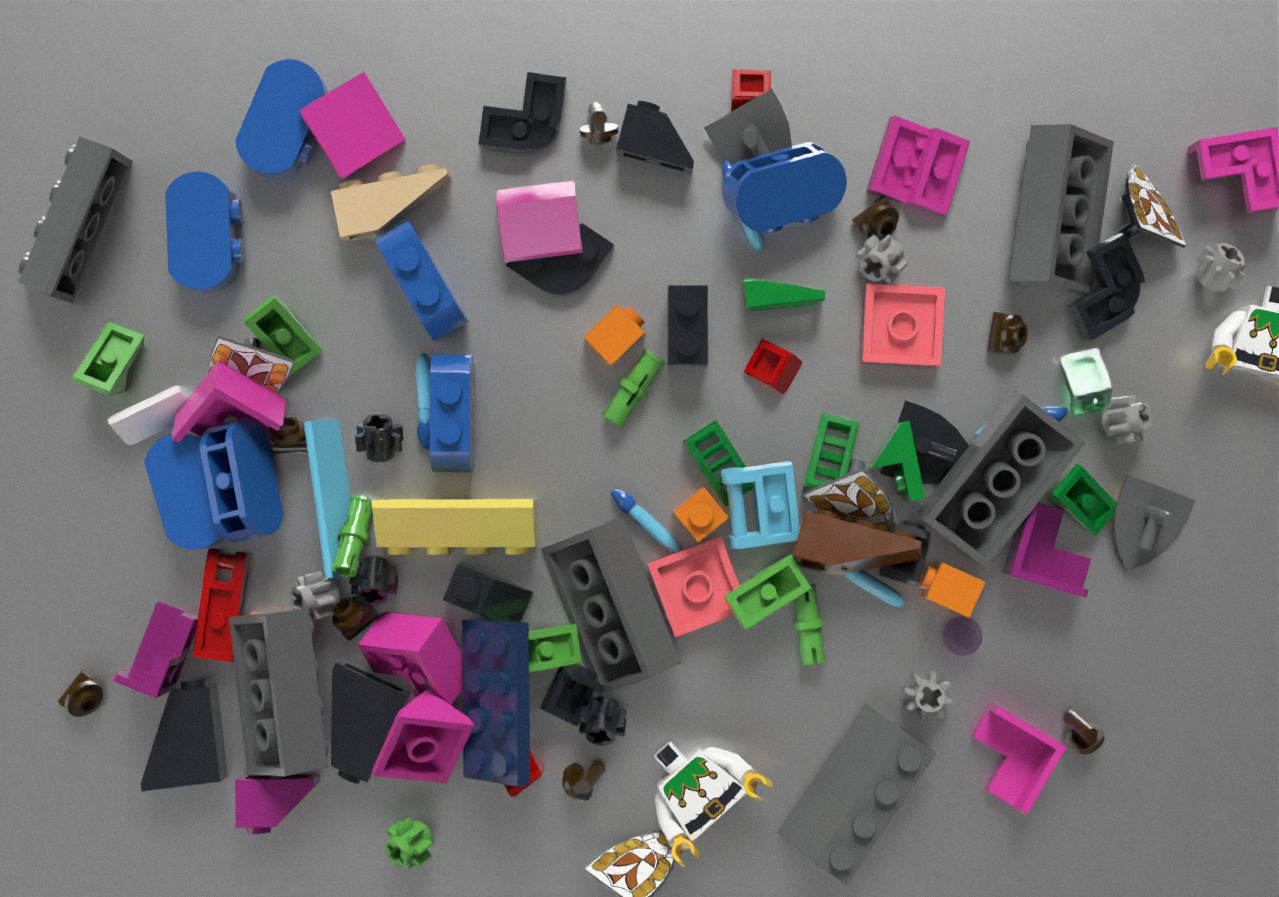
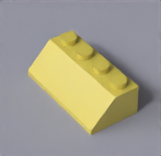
M537 499L372 500L377 547H387L388 555L411 554V547H426V554L428 555L450 554V547H466V554L468 555L489 554V547H505V554L523 555L528 554V547L537 546Z

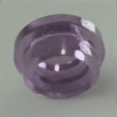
M958 616L951 619L944 627V644L948 650L956 655H970L982 643L981 627L972 618Z

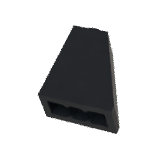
M343 660L336 662L332 669L331 766L339 769L338 775L341 778L359 784L361 780L368 782L372 778V769L397 713L405 707L411 692Z
M204 678L181 681V688L169 692L142 777L141 792L221 782L228 777L217 683L205 685Z

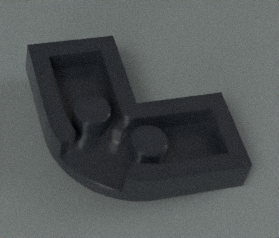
M527 72L522 111L483 105L479 147L530 152L549 143L556 135L561 124L567 78Z
M581 223L580 233L583 253L507 262L506 267L546 293L568 294L585 287L591 281L614 247V244Z
M1117 233L1086 251L1101 283V287L1069 305L1085 339L1093 340L1126 321L1136 312L1133 308L1139 298L1140 283H1145L1143 271L1125 233Z

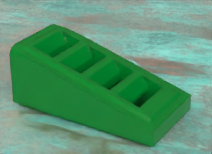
M743 278L742 280L744 305L747 313L821 305L826 299L825 291L816 288L755 278Z
M822 412L802 492L827 483L815 480V475L834 480L848 473L860 422ZM826 428L848 434L847 440L825 435ZM822 444L844 449V453L842 455L822 450ZM818 460L840 465V468L835 470L817 465Z
M717 420L685 439L683 443L726 507L729 505L728 495L722 488L724 485L722 477L717 480L713 473L733 461L736 467L745 468L746 466ZM716 435L719 442L700 453L697 446ZM724 448L727 455L708 466L705 459ZM753 482L742 483L743 495L754 488Z

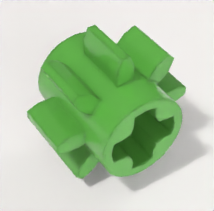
M407 818L403 822L399 820L386 830L391 839L385 842V852L390 861L399 867L406 865L407 869H411L414 865L417 867L421 866L432 857L427 849L433 845V835L423 822L418 820L412 822L411 818Z

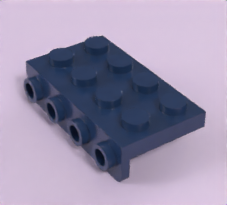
M488 618L462 620L463 714L469 717L474 724L463 748V778L517 787L530 785L529 623L497 621Z

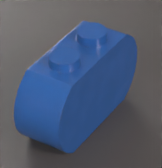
M294 59L280 60L269 65L265 69L236 137V148L242 160L255 172L271 179L291 177L300 171L303 162L308 164L313 157L316 142L313 141L314 136L298 111L329 93L322 78L311 66Z
M806 142L737 161L725 176L722 195L727 209L748 228L757 232L773 233L780 231L783 225L794 222H812L817 220L819 215L832 212L843 199L846 191L847 177L843 165L836 157L812 142Z
M197 171L183 174L176 178L165 192L168 272L179 284L201 293L218 292L228 287L239 274V263L244 262V243L242 239H238L237 224H242L243 222L241 200H236V194L226 183L212 174Z
M410 220L405 221L375 239L381 254L433 341L469 322Z
M433 354L430 368L432 472H473L475 460L473 354Z
M243 418L208 428L201 437L199 448L214 526L225 539L231 542H240L274 533L282 522L283 510L267 433L258 422L250 418Z
M172 434L166 435L151 446L145 457L144 464L167 539L184 549L195 550L215 546L225 538L218 532L213 523L199 448L201 437L186 434L178 443L171 439Z

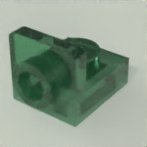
M1098 347L1060 357L1059 365L1071 396L1070 409L1072 414L1081 412L1086 414L1096 413L1110 404L1113 386Z

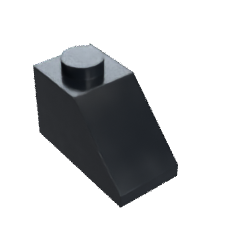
M638 101L637 105L628 103L616 147V155L691 175L694 160L667 114L659 112L660 106L651 102Z
M460 562L457 564L443 601L491 620L521 622L533 591L467 563Z

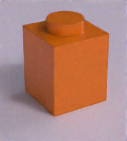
M617 304L584 336V340L612 368L645 335V332L640 328L645 322L630 306L623 310Z
M704 487L700 488L673 511L698 543L729 518Z
M936 561L934 567L928 566L919 587L924 589L921 597L970 618L985 581L943 562Z

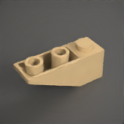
M428 164L416 168L417 174L401 176V172H389L379 175L378 181L363 184L361 179L340 183V189L330 191L340 238L348 242L386 233L451 180L450 172L447 168L440 169L439 164Z

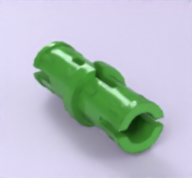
M644 349L643 354L627 378L622 377L619 381L621 387L602 415L623 428L624 423L640 399L645 400L649 393L646 390L666 362Z
M351 496L344 526L339 528L337 537L340 541L331 568L334 573L338 572V575L345 577L356 576L363 545L368 544L370 535L367 530L372 515V500H369L366 496Z
M810 584V590L794 599L796 621L793 622V628L798 630L801 665L826 662L821 635V627H824V620L819 618L816 584Z

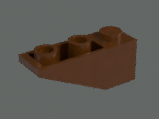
M817 510V513L805 512L792 554L795 562L800 567L829 575H839L920 560L922 544L921 541L916 540L915 535L903 530H893V533L877 530V525L865 520H855L854 523L839 520V515L833 512Z

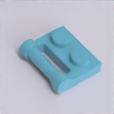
M790 461L745 468L733 467L721 471L722 483L727 486L732 533L728 535L730 548L744 549L797 541L800 528L793 464ZM753 482L758 531L753 532L747 531L742 483Z

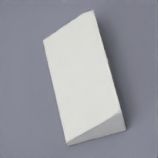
M175 385L110 416L107 421L125 443L134 445L174 426L175 414L190 396V392L186 387Z

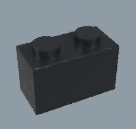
M668 285L667 367H707L708 285Z

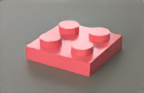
M867 283L864 296L861 363L941 366L945 288Z
M721 536L647 563L675 637L733 616L722 596L738 587L739 583Z

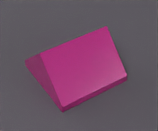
M574 181L497 190L496 208L505 263L583 253Z
M428 689L398 711L372 769L373 776L447 783L474 727L473 722Z

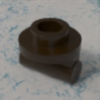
M594 102L588 108L592 124L581 127L579 129L580 136L588 138V143L590 144L608 143L611 141V136L618 133V125L606 123L607 116L603 106L598 102Z
M882 195L855 216L852 222L868 238L875 235L881 240L895 231L899 220V213Z
M993 312L987 351L1015 354L1025 345L1028 337V328L1023 323L1021 316Z
M284 417L283 426L278 431L270 427L269 438L272 454L308 453L304 428L305 422L295 417Z
M357 596L342 599L335 606L332 623L348 641H351L380 615L372 605L361 602Z
M82 669L59 698L58 703L66 708L72 716L83 717L91 714L98 708L103 699V690L94 681L93 675Z
M1069 710L1065 713L1063 721L1070 729L1065 735V744L1069 751L1075 754L1086 755L1095 752L1102 746L1105 735L1100 726L1088 723L1074 710Z
M593 761L587 768L578 763L566 766L562 778V786L565 793L577 802L589 800L592 796L594 785L605 771V766L600 761Z

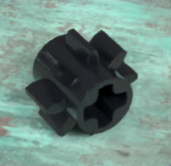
M381 413L372 414L363 420V424L356 425L357 434L354 436L356 451H366L367 459L373 462H386L395 456V452L402 451L401 441L404 440L402 424L393 425L390 416Z
M368 556L362 559L360 568H357L356 576L349 578V584L352 585L351 594H357L358 599L368 605L384 603L387 599V593H397L398 577H396V566L390 567V563L380 556Z
M607 696L595 697L591 700L590 707L583 705L580 707L579 733H586V739L592 744L599 746L612 744L615 741L616 735H625L626 709H619V703L613 698Z

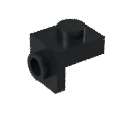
M905 520L902 524L892 522L890 533H893V530H903L916 536V540L921 541L922 554L920 560L880 567L879 574L880 576L918 587L931 545V534L925 531L923 525L913 521Z
M577 664L573 670L559 667L539 709L578 727L581 705L588 706L594 691L602 694L606 686L594 681L597 674Z

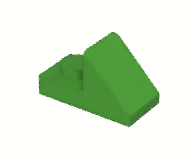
M274 295L242 319L271 353L295 360L290 371L291 375L322 352L319 344L296 320L290 308Z
M108 321L73 375L72 382L108 396L124 393L127 386V372L144 346L145 335Z
M788 555L753 574L749 580L722 597L742 630H747L810 590L811 586L792 555Z
M577 624L529 631V673L582 663Z

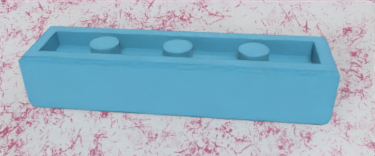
M339 420L308 421L304 424L324 571L325 577L328 579L341 576L338 575V572L334 573L331 568L340 541L337 537L338 531L341 526H344L351 496Z

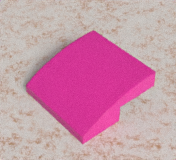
M362 72L298 111L340 179L345 178L406 140L365 72Z
M891 116L866 191L880 196L883 195L885 198L922 210L947 215L970 141L938 128L929 129L901 117Z

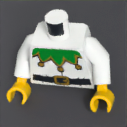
M1267 286L1262 306L1248 305L1241 307L1240 310L1232 312L1214 330L1212 355L1205 363L1207 369L1211 370L1218 362V366L1224 369L1222 373L1224 376L1232 369L1279 380L1278 287Z
M669 741L653 756L667 772L657 782L659 791L654 798L658 824L670 846H672V857L682 867H685V864L681 861V854L684 850L691 849L693 855L697 859L699 857V850L691 841L693 842L746 793L762 801L763 798L756 794V786L760 782H763L770 788L773 787L771 780L756 774L755 769L737 753L709 747L703 750L697 746L688 755L684 756Z

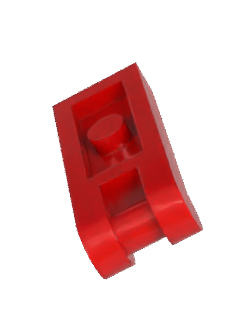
M208 549L192 657L234 662L229 617L241 616L245 580L250 561L249 553L237 551L235 555L223 554L222 549ZM220 569L232 570L231 582L218 580Z

